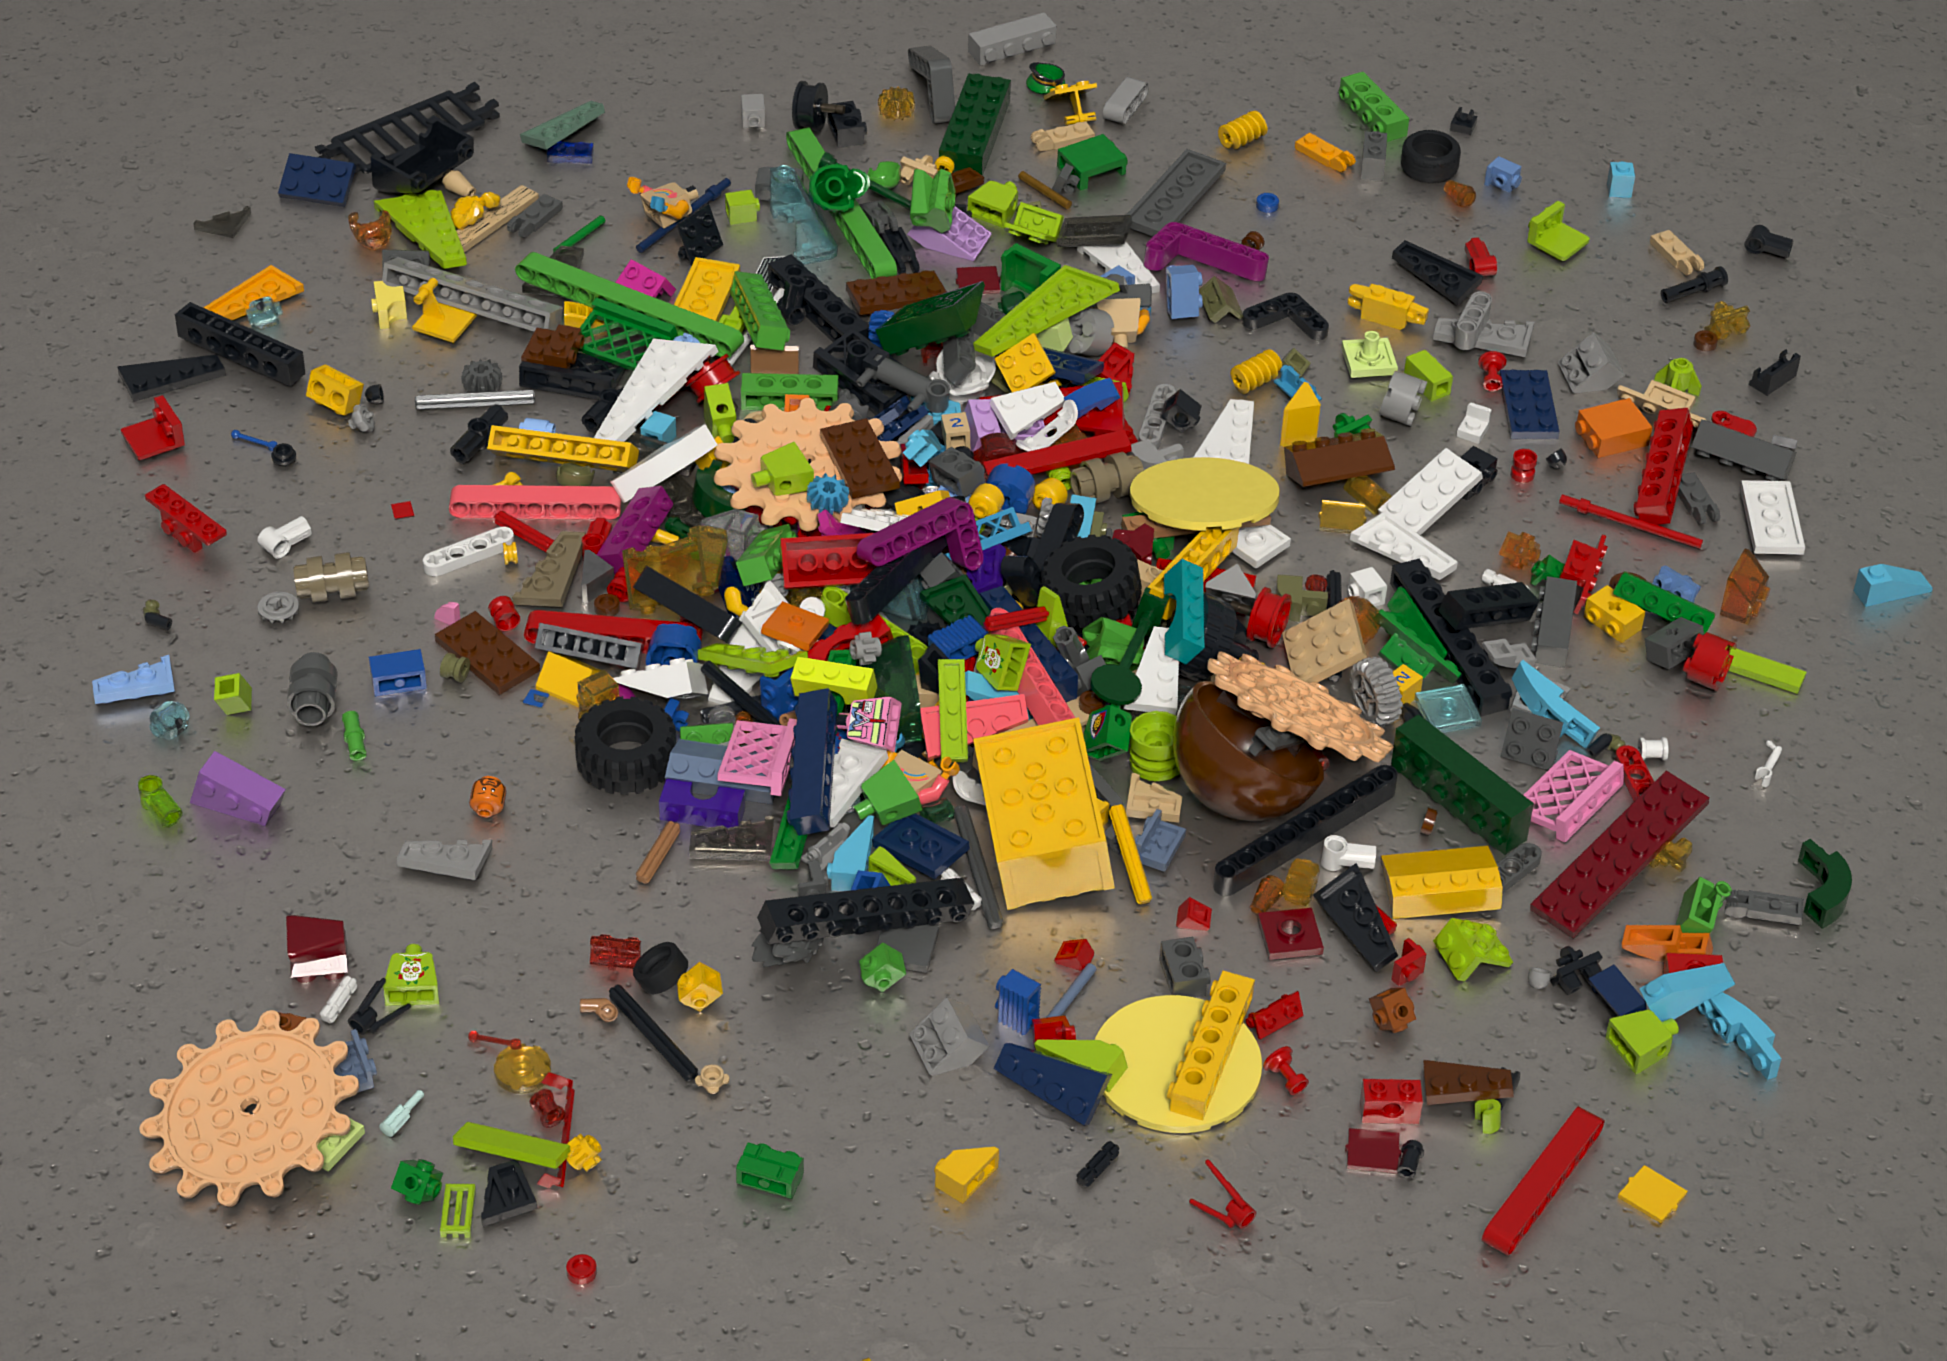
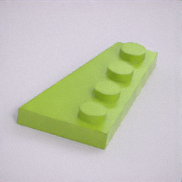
M715 643L698 649V660H709L715 665H726L728 669H745L747 673H764L765 677L778 676L779 672L794 667L797 657L808 658V651H798L796 654L789 655V651L786 649L766 652L765 647L745 649L743 645Z

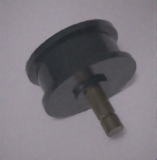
M800 81L797 84L792 102V120L795 129L809 127L815 132H820L825 124L827 113H845V105L828 104V91L824 83L819 82L816 85H808L806 81Z

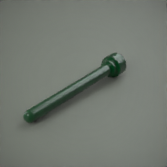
M825 152L818 164V168L826 166V164H836L837 159L834 158V155ZM870 180V190L910 210L911 200Z

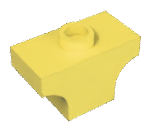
M375 281V298L371 299L373 313H378L380 329L389 328L390 324L396 320L407 319L403 286L391 287L384 284L383 281Z

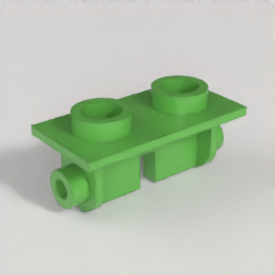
M733 723L680 727V739L717 745L730 741L733 733Z

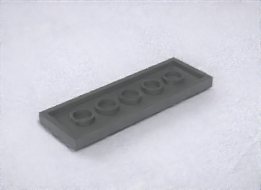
M1186 149L1123 217V224H1129V228L1153 237L1166 224L1179 222L1226 170V163Z

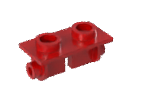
M1299 991L1289 995L1284 994L1280 999L1269 1004L1267 1008H1262L1255 1013L1251 1012L1248 1014V1018L1245 1020L1249 1028H1256L1259 1040L1304 1016Z

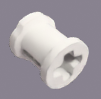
M1661 737L1660 740L1639 738L1637 750L1640 752L1643 760L1645 758L1667 760V738Z

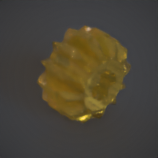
M899 86L897 88L890 87L889 90L884 89L878 98L880 115L885 116L886 119L892 118L894 121L896 119L904 120V117H911V113L915 109L913 92L908 91L907 88L901 89Z
M1299 858L1291 863L1284 884L1283 895L1285 900L1290 901L1292 904L1307 906L1312 901L1320 874L1318 864L1308 859L1303 860Z

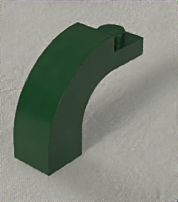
M713 459L709 468L705 467L704 470L697 469L692 491L693 503L698 511L709 520L723 527L738 531L744 520L746 508H733L730 504L733 493L715 484L714 475L717 470L722 468L723 462Z
M1808 839L1802 843L1798 862L1812 873L1822 886L1808 893L1803 912L1823 929L1835 922L1845 910L1852 885V874L1846 860L1838 851L1828 855L1822 847H1819L1812 839Z

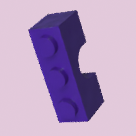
M666 779L659 799L660 820L739 831L745 812V790L719 786L715 796L710 799L701 800L693 796L692 782Z

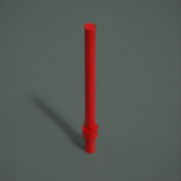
M1562 494L1559 500V504L1575 508L1577 512L1585 515L1590 513L1701 549L1703 544L1702 539L1591 504L1590 500L1584 498L1579 500Z

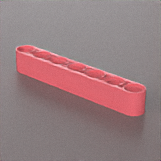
M457 485L451 490L449 512L457 518H494L495 514H498L499 511H504L516 519H596L599 517L611 520L620 515L622 500L614 487Z
M994 608L989 616L1008 613V611L1002 608ZM1019 627L989 632V634L1007 635L1028 643ZM1030 647L1017 692L1019 695L1024 694L1026 706L1038 726L1075 718L1032 647Z

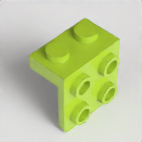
M1556 201L1551 206L1546 207L1543 212L1532 217L1528 224L1527 242L1555 258L1565 261L1586 246L1590 238L1562 223L1565 204Z
M1020 202L1014 224L1004 222L1003 226L1009 228L1008 233L1026 238L1029 235V240L1048 244L1049 241L1057 242L1064 215Z
M1451 918L1433 940L1452 973L1460 981H1466L1481 962L1510 967L1513 964L1509 951L1498 939L1496 930L1486 923L1481 924L1466 919Z

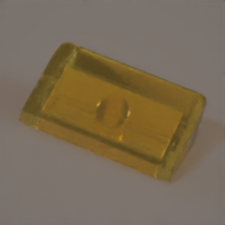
M1367 475L1348 478L1343 488L1372 514H1379L1378 509L1392 497Z

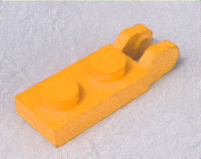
M1310 132L1295 141L1296 150L1338 172L1345 171L1347 166H1352L1356 162L1355 157L1349 151H1342Z

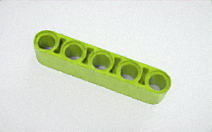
M828 586L824 588L820 597L826 609L824 617L830 619L829 623L837 628L844 624L847 625L851 622L845 601L848 593L836 586ZM881 616L891 629L894 639L884 646L890 663L908 675H915L919 672L918 660L928 647Z

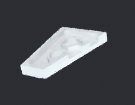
M1056 382L993 397L991 398L990 406L1010 440H1012L1022 430L1031 428L1034 422L1041 418H1046L1063 407L1065 400Z

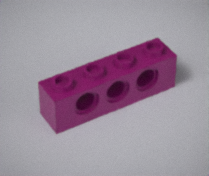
M662 486L645 487L637 490L596 554L614 567V574L621 567L631 569L635 567L672 508L673 502Z

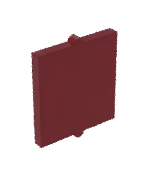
M996 266L956 268V284L959 288L984 281L983 294L1000 293L999 283L1001 280Z
M1349 1128L1348 1144L1345 1146V1152H1348L1347 1169L1398 1174L1399 1157L1402 1154L1399 1149L1400 1133Z

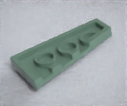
M594 101L586 102L521 133V141L533 147L547 150L605 113L602 103Z

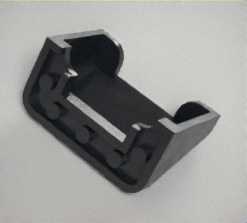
M433 115L426 120V124L429 125L426 133L421 132L419 134V144L395 160L380 152L370 157L373 187L384 193H418L473 156V137Z

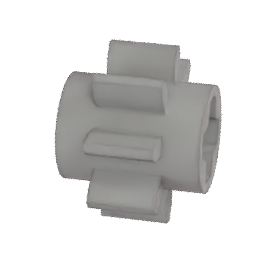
M862 632L859 635H855V640L850 642L851 657L854 660L859 659L860 665L876 662V657L881 655V642L879 638H872L871 632Z

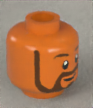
M482 777L475 781L472 786L469 800L470 807L479 816L485 818L499 814L504 808L507 794L506 787L496 777Z

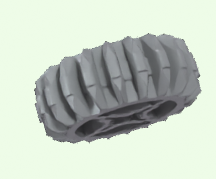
M1368 657L1354 664L1350 672V682L1352 684L1350 689L1356 702L1355 706L1362 710L1364 718L1382 727L1398 720L1399 715L1402 714V695L1399 691L1400 686L1396 681L1397 677H1394L1393 670L1388 667V663L1383 662L1381 658Z

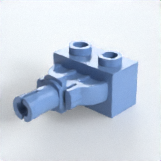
M1194 264L1183 266L1170 265L1166 267L1167 312L1172 319L1199 316V308H1202L1203 305L1202 296L1199 294V286H1202V274L1198 272Z

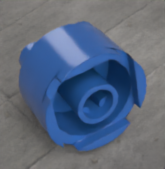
M1008 464L995 466L991 470L986 483L995 485L1002 491L1005 501L1001 510L1014 507L1016 513L1025 515L1035 494V479L1030 472L1018 465L1016 467H1010Z
M681 624L658 625L651 636L646 655V666L652 664L670 665V660L685 658V660L693 659L694 663H698V649L702 648V644L697 635V630L692 626Z

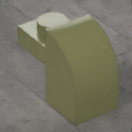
M1277 575L1276 594L1280 596L1289 594L1292 597L1289 620L1300 622L1301 616H1315L1326 610L1328 592L1302 590L1303 576Z

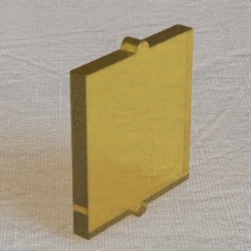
M1322 500V510L1318 515L1321 519L1319 531L1351 534L1352 531L1366 523L1367 517L1364 516L1365 504Z

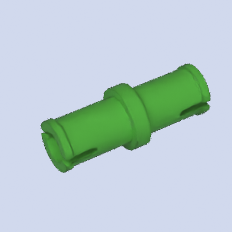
M347 711L342 715L345 728L343 734L344 741L348 744L350 759L361 761L366 758L367 754L364 746L365 733L360 727L359 714L356 711Z

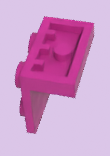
M632 259L615 282L654 298L658 294L662 295L663 293L672 297L676 291V288L665 277Z

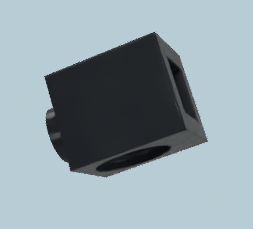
M1179 389L1164 402L1161 417L1183 433L1189 427L1193 428L1198 424L1202 405Z

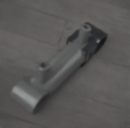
M856 339L848 343L846 366L855 373H862L856 380L858 386L864 387L868 381L876 384L880 380L914 397L907 406L910 412L919 408L923 402L930 412L941 413L947 410L949 406L950 385L945 380H931L890 359L889 352L877 346L871 350L869 343L864 340Z

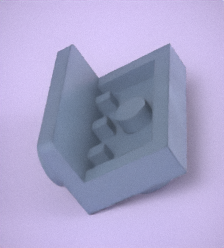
M1156 809L1152 817H1147L1143 833L1136 836L1135 843L1143 865L1165 872L1185 838L1186 829L1161 821L1162 810Z
M354 1029L350 1031L352 1041L345 1042L348 1046V1056L335 1068L334 1073L338 1076H355L359 1080L358 1092L374 1088L373 1076L377 1075L373 1058L368 1059L366 1056L369 1054L365 1038L360 1039L357 1030Z

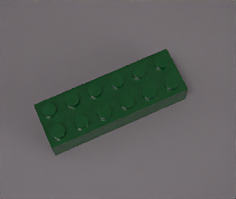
M968 73L939 148V157L946 156L954 162L953 172L970 167L983 176L1010 103V79Z
M1419 714L1396 728L1391 766L1398 773L1405 776L1416 787L1428 794L1435 802L1442 805L1454 817L1461 820L1473 832L1480 835L1492 847L1504 855L1527 841L1534 805L1532 801Z

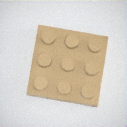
M1349 598L1282 632L1292 673L1297 678L1308 683H1318L1367 658L1354 604Z

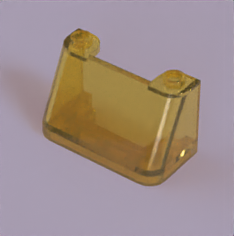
M698 525L689 528L688 537L659 547L647 546L643 552L635 551V548L632 547L622 550L630 610L641 611V614L646 615L653 614L657 608L663 607V605L633 588L646 565L696 595H713L714 590L719 588L728 544L727 530Z

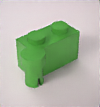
M1699 877L1683 895L1676 925L1681 926L1682 933H1710L1714 928L1718 910L1722 907L1723 901L1731 895L1732 889L1730 885L1724 881H1719L1714 886V883Z

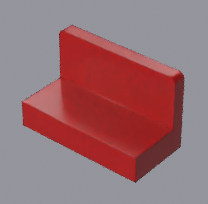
M900 444V464L903 483H929L926 464L920 467L916 462H908V458L903 454L906 450L905 444Z

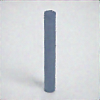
M1088 963L1046 1018L1062 1016L1096 972L1095 965Z

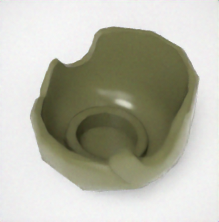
M565 463L557 468L556 479L561 486H591L595 470L591 473L590 466L588 465L582 468L576 464Z

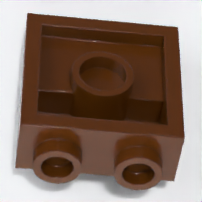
M559 324L555 331L537 327L521 356V362L526 361L569 369L571 364L576 362L577 352L584 346L585 336L582 335L581 328Z

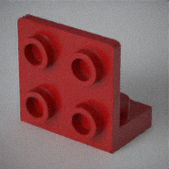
M163 395L154 398L155 408L152 409L154 418L121 428L122 436L138 460L150 458L185 445L182 423Z

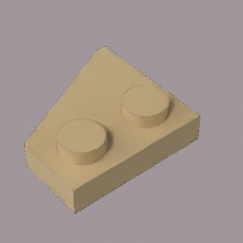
M1132 773L1126 808L1127 817L1147 819L1148 816H1153L1156 809L1162 810L1161 821L1179 823L1182 796L1173 791L1165 790L1163 786L1155 782L1149 785L1140 780L1139 774Z

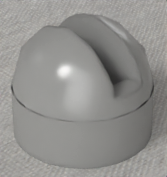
M1530 967L1528 973L1530 986L1535 989L1546 987L1550 982L1552 972L1542 968Z

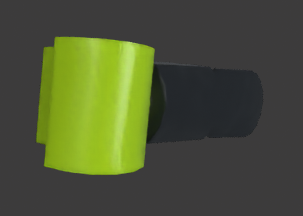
M1519 1071L1511 1072L1513 1091L1520 1081ZM1509 1098L1479 1100L1475 1103V1119L1483 1121V1133L1493 1134L1500 1129L1501 1111Z

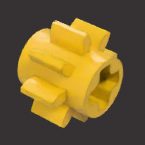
M579 1134L567 1143V1145H570V1152L567 1154L568 1157L566 1159L576 1170L584 1168L585 1171H588L602 1160L598 1156L602 1151L601 1145L591 1135L583 1137L582 1134Z

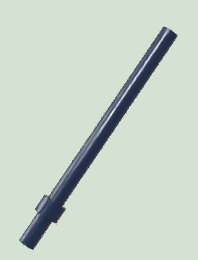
M725 178L717 185H712L706 189L705 194L691 204V214L702 208L709 201H714L720 197L721 192L731 185V181ZM691 214L666 228L660 227L636 245L637 251L643 253Z

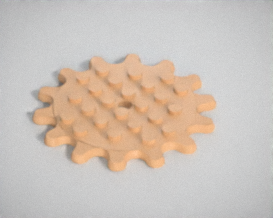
M811 398L802 399L798 409L791 412L782 411L774 404H767L761 413L763 421L749 423L744 420H737L733 423L731 432L740 439L735 443H720L716 446L714 451L715 457L725 460L731 465L717 470L714 475V482L720 486L733 485L739 489L730 500L733 508L744 509L752 505L760 506L763 509L761 515V522L763 524L775 525L783 517L791 516L799 521V527L802 530L812 531L818 526L819 519L817 514H819V509L811 510V503H808L806 499L807 491L775 496L768 485L755 488L751 481V474L761 471L760 458L763 455L795 442L807 461L811 459L810 465L814 470V478L815 476L822 478L826 473L828 477H833L836 474L837 480H842L820 437V429L854 421L852 419L854 410L850 404L842 403L832 411H821L817 409L816 403ZM873 418L868 420L876 436L883 433L884 425L880 419ZM879 440L888 459L901 455V447L896 441ZM892 466L901 481L902 473L899 468ZM883 492L852 499L849 494L846 507H843L840 514L834 512L832 516L841 522L842 513H851L856 505L866 504L879 508L886 504V498Z
M1218 652L1217 660L1212 658L1208 660L1207 669L1216 674L1214 684L1223 690L1235 694L1238 697L1237 705L1250 711L1257 717L1267 718L1271 721V726L1280 732L1289 731L1303 737L1312 747L1318 750L1329 747L1353 761H1357L1364 755L1372 761L1380 762L1394 748L1390 742L1380 738L1385 733L1382 727L1359 716L1362 713L1359 707L1337 700L1329 694V689L1316 682H1305L1297 678L1292 671L1284 666L1275 665L1274 668H1271L1247 654H1242L1240 661L1225 652Z
M269 1010L260 1016L257 1026L248 1032L240 1031L233 1020H223L216 1027L217 1038L215 1043L207 1049H200L193 1044L183 1045L177 1051V1058L183 1065L181 1074L174 1079H158L151 1084L149 1089L150 1094L154 1098L164 1102L162 1112L154 1117L145 1119L139 1128L140 1133L144 1137L149 1139L162 1138L164 1140L163 1148L150 1159V1169L158 1174H165L173 1169H182L183 1176L177 1185V1192L180 1196L187 1199L195 1197L202 1189L210 1185L218 1187L217 1199L221 1205L226 1207L235 1206L242 1192L252 1185H260L264 1194L269 1197H279L284 1191L283 1178L288 1171L295 1167H303L308 1171L318 1172L324 1165V1156L317 1149L319 1143L328 1136H344L350 1131L351 1121L349 1117L335 1110L342 1100L356 1095L359 1091V1080L355 1076H338L334 1073L335 1068L348 1056L347 1044L343 1041H335L324 1047L317 1046L314 1043L320 1032V1024L317 1019L307 1018L294 1030L284 1031L280 1028L279 1013ZM257 1104L256 1108L252 1111L253 1114L244 1112L247 1106Z

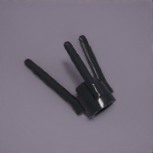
M385 978L375 982L359 1008L348 1019L349 1026L353 1030L356 1029L358 1034L365 1035L368 1030L374 1034L381 1026L411 1008V1004L407 1003L379 1021H376L377 1012L370 1005L386 983Z

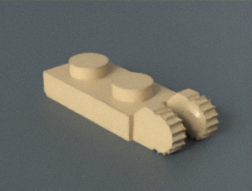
M1085 121L1046 131L1039 129L1034 131L1030 138L1036 144V148L1039 151H1048L1052 149L1057 150L1095 137V133Z
M1670 230L1651 235L1650 244L1683 274L1689 275L1693 272V269L1701 271L1705 268L1702 258L1698 254L1695 255Z

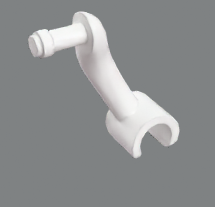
M1770 740L1766 742V746L1770 747L1773 752L1765 766L1759 767L1755 775V780L1763 779V787L1770 785L1771 770L1782 751L1781 746H1775Z

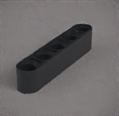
M647 565L633 586L639 592L727 644L731 643L743 623Z

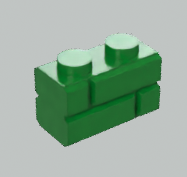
M748 1142L736 1167V1183L793 1199L797 1186H799L803 1177L804 1158L799 1157L798 1154L792 1151L781 1152L772 1149L767 1144L759 1143L756 1145Z

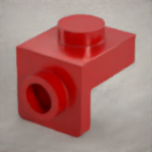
M1410 938L1404 940L1402 957L1394 961L1391 980L1397 986L1415 980L1424 972L1427 953Z
M1065 1015L1032 1019L1033 1045L1037 1040H1076L1075 1027L1069 1024Z

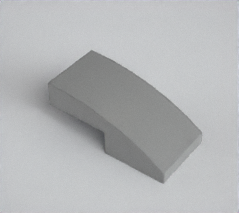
M1506 639L1486 641L1482 644V647L1493 663L1500 666L1517 668L1522 660L1532 667L1535 666L1537 659L1525 643L1510 645Z

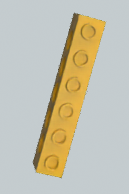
M491 425L487 449L496 456L557 464L572 463L581 467L588 465L590 468L625 472L637 464L639 449L629 442Z
M1220 526L1206 527V531H1200L1148 586L1151 589L1149 594L1164 598V574L1181 559L1202 567L1204 582L1237 547L1239 528L1221 530ZM1169 598L1163 619L1168 620L1173 614L1177 604L1175 599Z
M1223 970L1219 980L1213 981L1210 990L1211 1000H1205L1201 1013L1203 1019L1202 1021H1196L1193 1031L1195 1038L1193 1041H1188L1184 1057H1186L1185 1062H1179L1176 1071V1078L1178 1079L1176 1083L1171 1082L1168 1089L1167 1098L1171 1099V1112L1203 1121L1253 999L1255 979Z

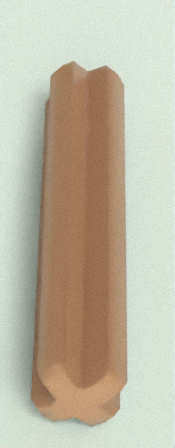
M673 821L666 823L636 872V880L644 884L650 882L680 833V825Z

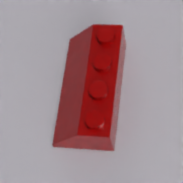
M874 533L781 538L779 548L784 589L858 585L877 567L860 559L857 555L859 542Z

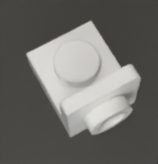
M1470 402L1467 406L1466 416L1457 430L1456 437L1479 444L1489 428L1492 410Z

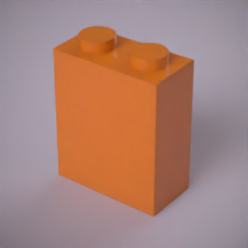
M1630 398L1579 410L1577 421L1575 422L1577 434L1581 435L1588 448L1594 452L1597 458L1649 446L1653 428Z

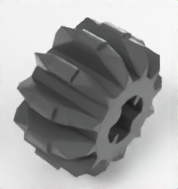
M480 359L478 362L471 361L470 365L464 366L461 376L466 393L499 391L503 380L498 363H491L490 359L487 361Z

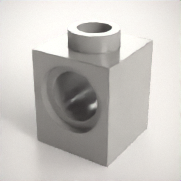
M763 94L741 95L743 128H765Z

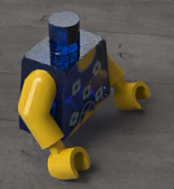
M726 556L720 561L722 571L718 582V589L727 612L739 619L743 611H747L758 594L761 593L763 582L743 586L736 565L737 560L733 556Z

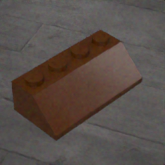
M1372 428L1362 429L1361 433L1357 434L1340 433L1335 438L1317 437L1313 442L1295 441L1292 445L1284 447L1286 475L1303 487L1395 470L1385 437Z

